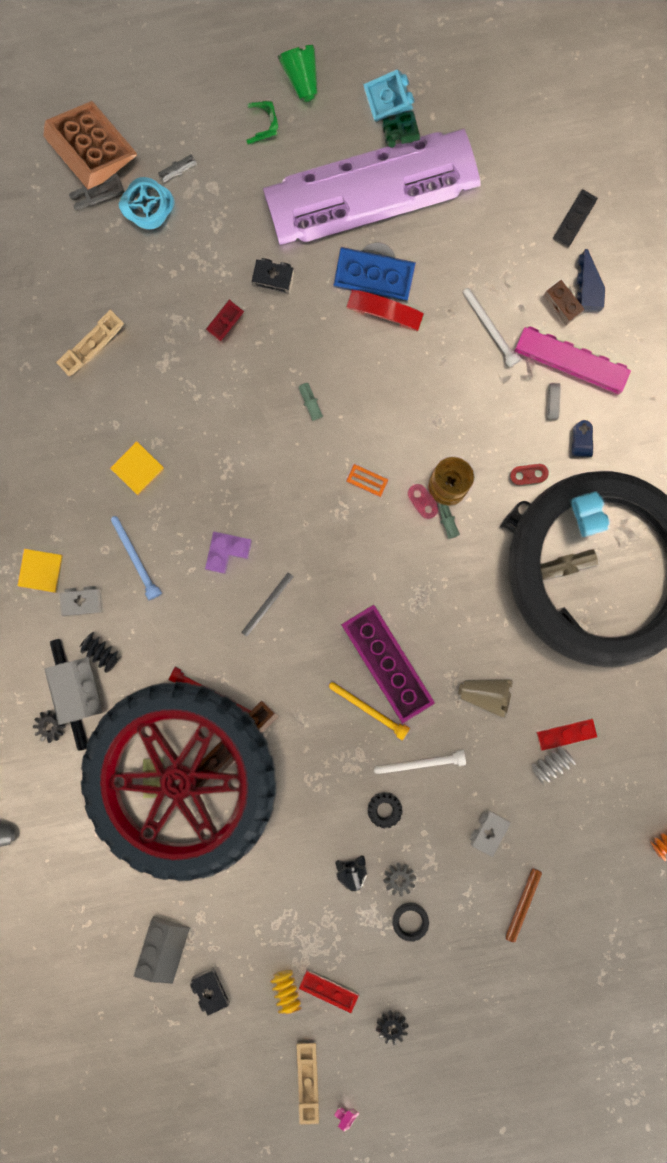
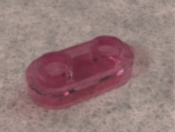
M412 485L408 490L409 500L423 518H434L438 513V505L423 485ZM419 491L421 496L415 497L414 492ZM426 506L431 507V513L425 512Z

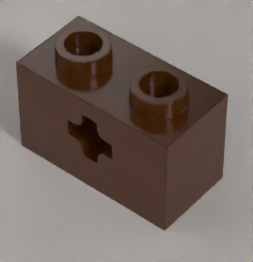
M562 279L543 295L566 326L585 310Z

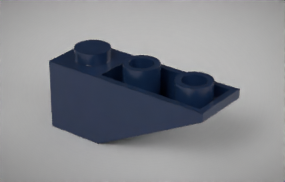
M584 249L578 258V266H581V273H578L577 285H580V291L577 292L576 299L585 310L601 311L605 305V286L589 250Z

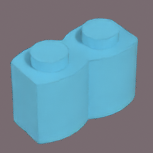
M597 492L571 500L583 538L609 529V518L602 509L604 502Z

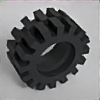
M385 792L378 793L375 797H372L367 809L370 821L375 826L383 829L395 826L400 821L403 813L402 805L398 798L391 793ZM382 803H388L392 806V814L387 818L379 816L377 812L379 805Z

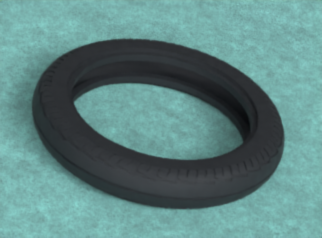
M593 471L573 475L553 484L542 492L526 509L516 527L509 553V579L514 600L530 629L551 649L571 660L598 667H621L642 662L667 648V595L656 616L645 627L634 634L621 637H605L591 634L570 623L551 602L542 580L541 553L545 538L553 523L564 511L572 508L571 500L597 492L602 497L603 502L624 506L644 518L657 532L667 553V495L649 482L625 473Z

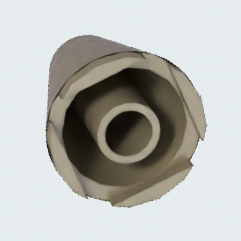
M510 679L465 680L464 684L460 683L458 695H461V699L505 718L511 698L509 688H512L513 681Z

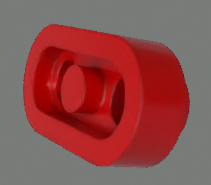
M540 463L517 466L511 471L510 480L517 486L542 483L548 478L549 471L545 465ZM535 471H540L541 477H537ZM517 473L522 474L523 478L521 480L516 478Z

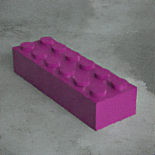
M374 604L341 624L402 724L435 704Z

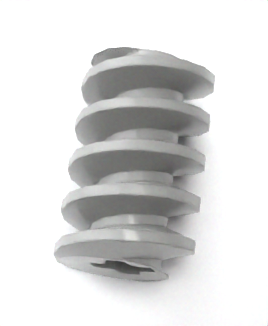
M558 746V753L553 750L551 751L552 758L545 755L546 762L539 759V766L534 763L532 764L533 772L543 786L544 779L549 783L551 782L550 775L557 778L556 771L563 774V766L569 770V762L576 765L566 749Z

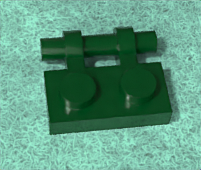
M414 110L395 114L396 119L394 120L389 118L383 119L382 129L385 133V142L389 147L393 148L396 145V140L400 139L401 144L420 140Z

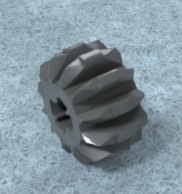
M397 863V869H394L392 865L389 866L392 873L385 871L384 874L389 878L383 879V882L386 884L390 883L386 886V890L388 891L393 888L392 895H395L398 890L400 897H402L403 890L410 894L408 886L415 888V884L410 881H415L416 876H410L414 870L409 869L407 871V864L401 869L400 863ZM399 875H402V878L405 877L401 884H398V881L395 882Z

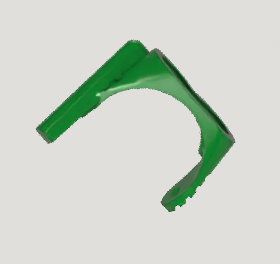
M262 101L247 104L248 108L264 110L270 117L269 130L258 132L254 137L246 139L247 144L249 145L275 136L278 130V120L275 115L273 102Z

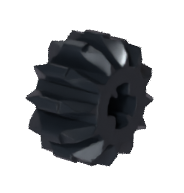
M47 710V715L41 712V718L36 717L34 719L39 723L38 725H33V728L39 730L35 733V736L42 734L40 741H44L47 737V742L51 743L52 739L55 741L59 740L58 734L62 736L65 734L60 728H66V724L59 725L56 713L52 716L51 710ZM52 723L53 726L51 727V729L47 730L46 727L48 726V724Z
M389 1010V1016L382 1013L381 1017L383 1020L377 1019V1024L380 1026L376 1027V1032H380L379 1039L385 1038L386 1044L392 1040L393 1045H396V1039L402 1042L403 1037L401 1035H408L405 1029L409 1028V1025L404 1023L406 1017H400V1012L397 1011L393 1016L392 1011ZM394 1024L396 1029L393 1028L392 1031H390L389 1027H392V1025Z

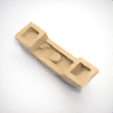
M111 309L97 322L98 325L72 350L69 349L56 362L69 377L100 352L124 325Z
M297 1043L300 1125L319 1124L316 1043Z

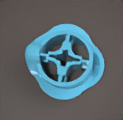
M140 177L130 183L118 205L122 214L139 227L155 229L165 221V218L174 206L175 200L171 192L155 180L148 177ZM147 189L156 190L160 197L150 196ZM140 193L139 198L137 200H134L135 197ZM146 200H149L150 202H148L147 206L145 207L144 204H146ZM159 206L156 213L153 214L154 209ZM134 210H143L146 217L137 216Z

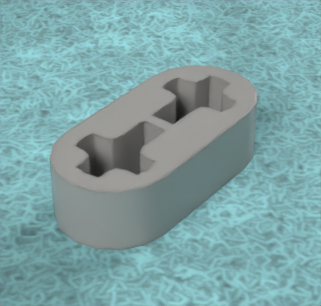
M550 383L548 419H558L560 411V383Z

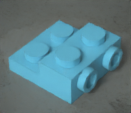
M398 69L363 84L374 121L377 122L391 115L413 109L414 97L411 92H408L406 87L409 85V80L406 74H402Z

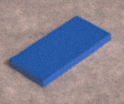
M341 247L334 286L408 301L416 262Z

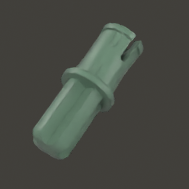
M309 383L301 384L299 390L305 402L304 406L307 407L312 421L322 418L323 415L317 403L318 399L314 397Z
M437 503V508L442 518L441 524L445 527L448 539L459 536L460 533L454 520L455 516H452L447 505Z

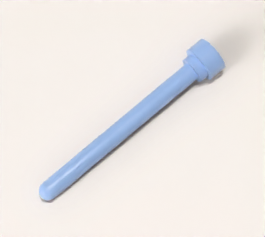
M113 516L111 522L146 587L145 595L148 601L162 594L161 590L155 584H152L118 517Z

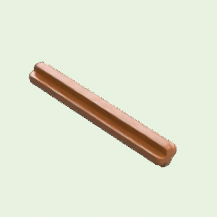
M534 868L531 870L506 934V940L515 943L542 876L540 870Z

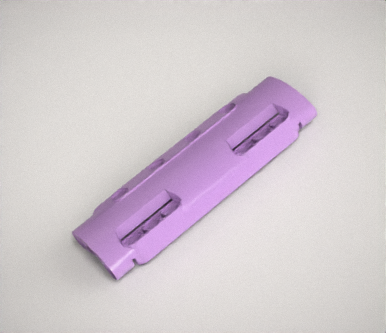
M461 129L444 135L441 132H435L421 136L420 140L412 143H398L393 148L389 146L296 173L285 177L281 183L264 187L263 191L279 245L296 241V238L303 242H308L456 198L462 189L465 191L481 186L468 136L465 129ZM454 170L453 172H449V173H446V174H443V175H439V176H436V177H433V178H429V179L422 180V181H419V182H416V183H412V184H409V185H406V186H405V184H407V183H411V182H414V181H418V180H421V179H424V178H428V177H431V176H434V175H438V174H441V173H445V172ZM343 202H344V204H341V205H338V206H335V207H331V208H328V209H324V210H321V211H318V212H314V213H311V214H307V215H304V216L295 218L296 216H299V215H303V214H306V213H309V212H313V211H316V210H320V209H323V208H326V207H330V206H333V205L340 204V203H343Z

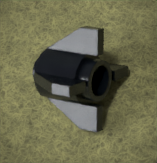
M361 855L355 861H348L346 863L339 860L335 862L338 870L336 873L337 879L346 889L358 891L364 886L367 877L364 856Z

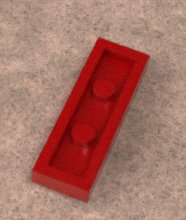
M593 718L536 732L541 751L597 738Z
M306 970L298 988L349 1013H352L359 998L358 993L309 970Z

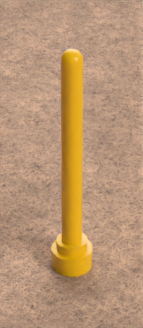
M331 682L329 684V688L392 729L396 737L403 741L410 727L405 724L398 725L336 683Z

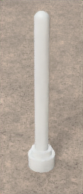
M465 288L463 290L464 295L505 354V363L509 368L513 367L522 360L518 353L511 351L469 288Z
M458 750L451 756L376 766L374 772L381 774L450 763L463 766L466 765L464 750Z

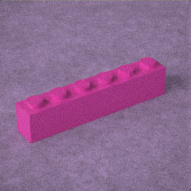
M524 327L514 352L614 393L621 394L631 373V370L627 369L628 366L625 364L612 363L609 358L602 355L597 357L588 349L581 348L580 350L575 348L571 342L556 340L557 337L554 335H543L534 327Z

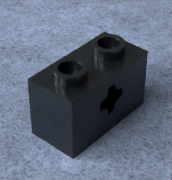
M267 258L256 259L251 280L252 286L289 294L294 268L285 262L276 264ZM276 272L274 278H271L270 274Z
M214 967L192 977L190 987L193 993L198 995L200 1009L202 1012L205 1011L207 1016L229 1006V998ZM206 988H208L209 991H213L211 996L209 993L205 994Z

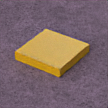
M136 441L110 469L139 495L160 474L164 467Z
M24 549L17 586L56 593L63 555Z

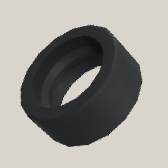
M416 903L402 904L393 914L392 924L399 938L404 941L414 942L426 935L429 929V919L427 912L422 906ZM407 911L417 912L422 919L421 928L412 934L404 932L399 924L400 917Z

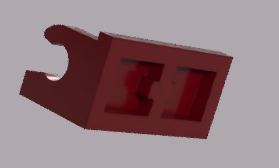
M229 299L204 331L211 334L215 340L221 342L244 311Z

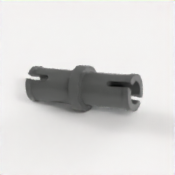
M192 154L178 162H172L171 166L159 171L158 175L160 178L162 177V182L165 183L177 175L181 176L183 175L182 172L196 166L197 163L195 159L193 160Z

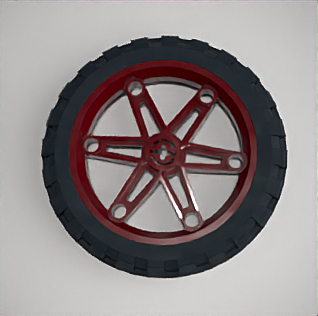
M175 682L162 683L140 689L120 700L105 713L87 742V749L82 759V780L80 782L88 819L92 820L95 826L94 831L100 840L109 846L111 853L119 860L122 859L130 864L129 867L140 873L145 872L152 875L153 878L166 881L171 879L180 882L214 876L238 863L250 852L259 841L270 821L274 808L277 782L275 781L274 760L270 754L268 743L263 732H260L255 721L247 712H244L232 699L215 692L213 689L202 685ZM177 719L199 724L180 755L177 756L155 722ZM145 727L151 729V736L146 734ZM202 727L208 729L209 736L202 734ZM138 733L156 770L118 772L120 761L127 745ZM214 734L225 744L231 753L237 769L236 774L198 770ZM155 740L172 763L166 768L154 747L153 741ZM199 741L202 744L191 768H189L183 762L196 742ZM118 777L124 779V785L118 782ZM160 777V786L133 784V779ZM196 778L223 780V785L196 787ZM232 778L236 779L239 782V787H234L232 785ZM179 779L181 783L176 784L175 781ZM119 790L157 794L142 828L130 817L122 802ZM238 792L237 802L232 815L217 832L200 794ZM166 795L168 798L173 799L160 821L157 822L154 819ZM191 795L203 820L202 823L198 822L183 799ZM178 807L201 841L179 844L163 841L157 837ZM148 827L154 831V835H150L147 832ZM204 829H208L211 832V837L204 834Z

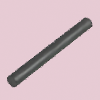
M288 572L242 630V634L247 637L293 579V575Z

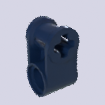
M581 420L573 427L572 457H592L593 426L591 422ZM582 425H584V428H587V431L583 434L579 430Z

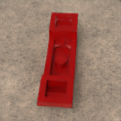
M353 289L346 306L348 309L363 314L368 313L398 323L402 327L417 332L424 315L423 312L394 300Z

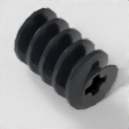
M91 632L79 646L81 647L80 652L82 654L87 652L86 657L88 658L94 656L92 662L100 661L98 667L102 668L105 666L104 672L108 673L121 657L117 658L118 651L111 653L112 646L105 648L106 641L99 643L100 636L93 639L95 632Z

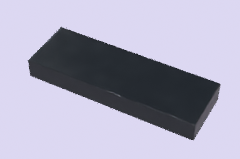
M582 189L552 239L569 248L598 198Z

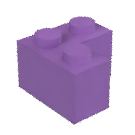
M213 531L205 569L226 574L229 556L248 559L252 540Z

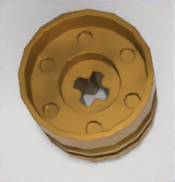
M447 457L441 460L429 478L428 489L430 495L442 505L450 506L461 502L473 485V469L462 458Z

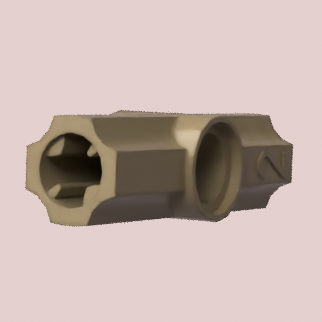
M594 549L578 554H568L558 557L556 560L542 563V580H548L560 575H569L579 572L581 569L598 565V558Z

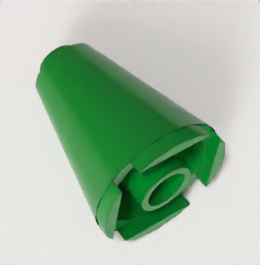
M305 45V50L299 47L293 48L277 56L298 98L303 99L304 102L314 100V96L317 95L314 45Z

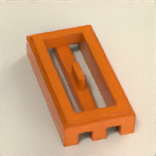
M354 464L346 482L381 497L389 479ZM355 470L363 472L382 481L383 484H378L354 472ZM352 476L368 484H371L379 488L380 490L376 491L368 486H365L357 481L352 480Z

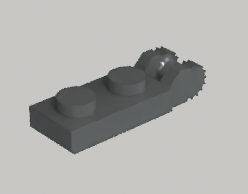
M118 173L97 186L90 189L82 186V188L71 192L69 196L70 199H76L85 194L86 199L73 205L75 210H79L88 205L91 206L123 194L125 191Z

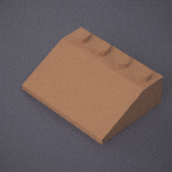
M93 101L45 120L43 137L87 189L105 182L137 156L135 150Z

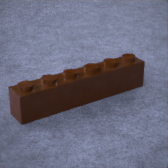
M262 700L248 713L255 721L260 732H264L279 717ZM222 741L203 758L198 770L224 772L234 762L231 753ZM196 778V787L210 786L215 779Z

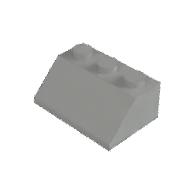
M88 657L44 669L59 725L103 713Z

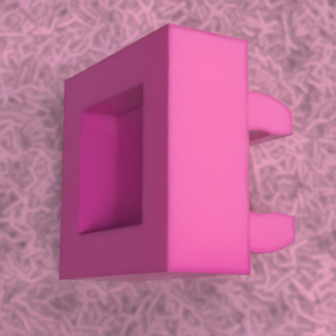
M342 1107L338 1108L334 1114L335 1117L341 1120L337 1127L342 1131L348 1130L359 1112L354 1108L348 1111Z

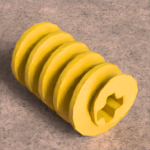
M292 970L277 972L273 974L275 978L270 980V983H276L272 991L279 992L274 995V998H280V1001L276 1003V1006H282V1009L278 1010L280 1014H289L302 1009L298 1007L301 1004V1001L297 999L299 994L294 992L297 986L292 984L295 982V978L290 977L293 974Z

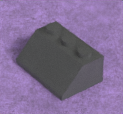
M153 916L133 977L153 983L173 984L190 927Z

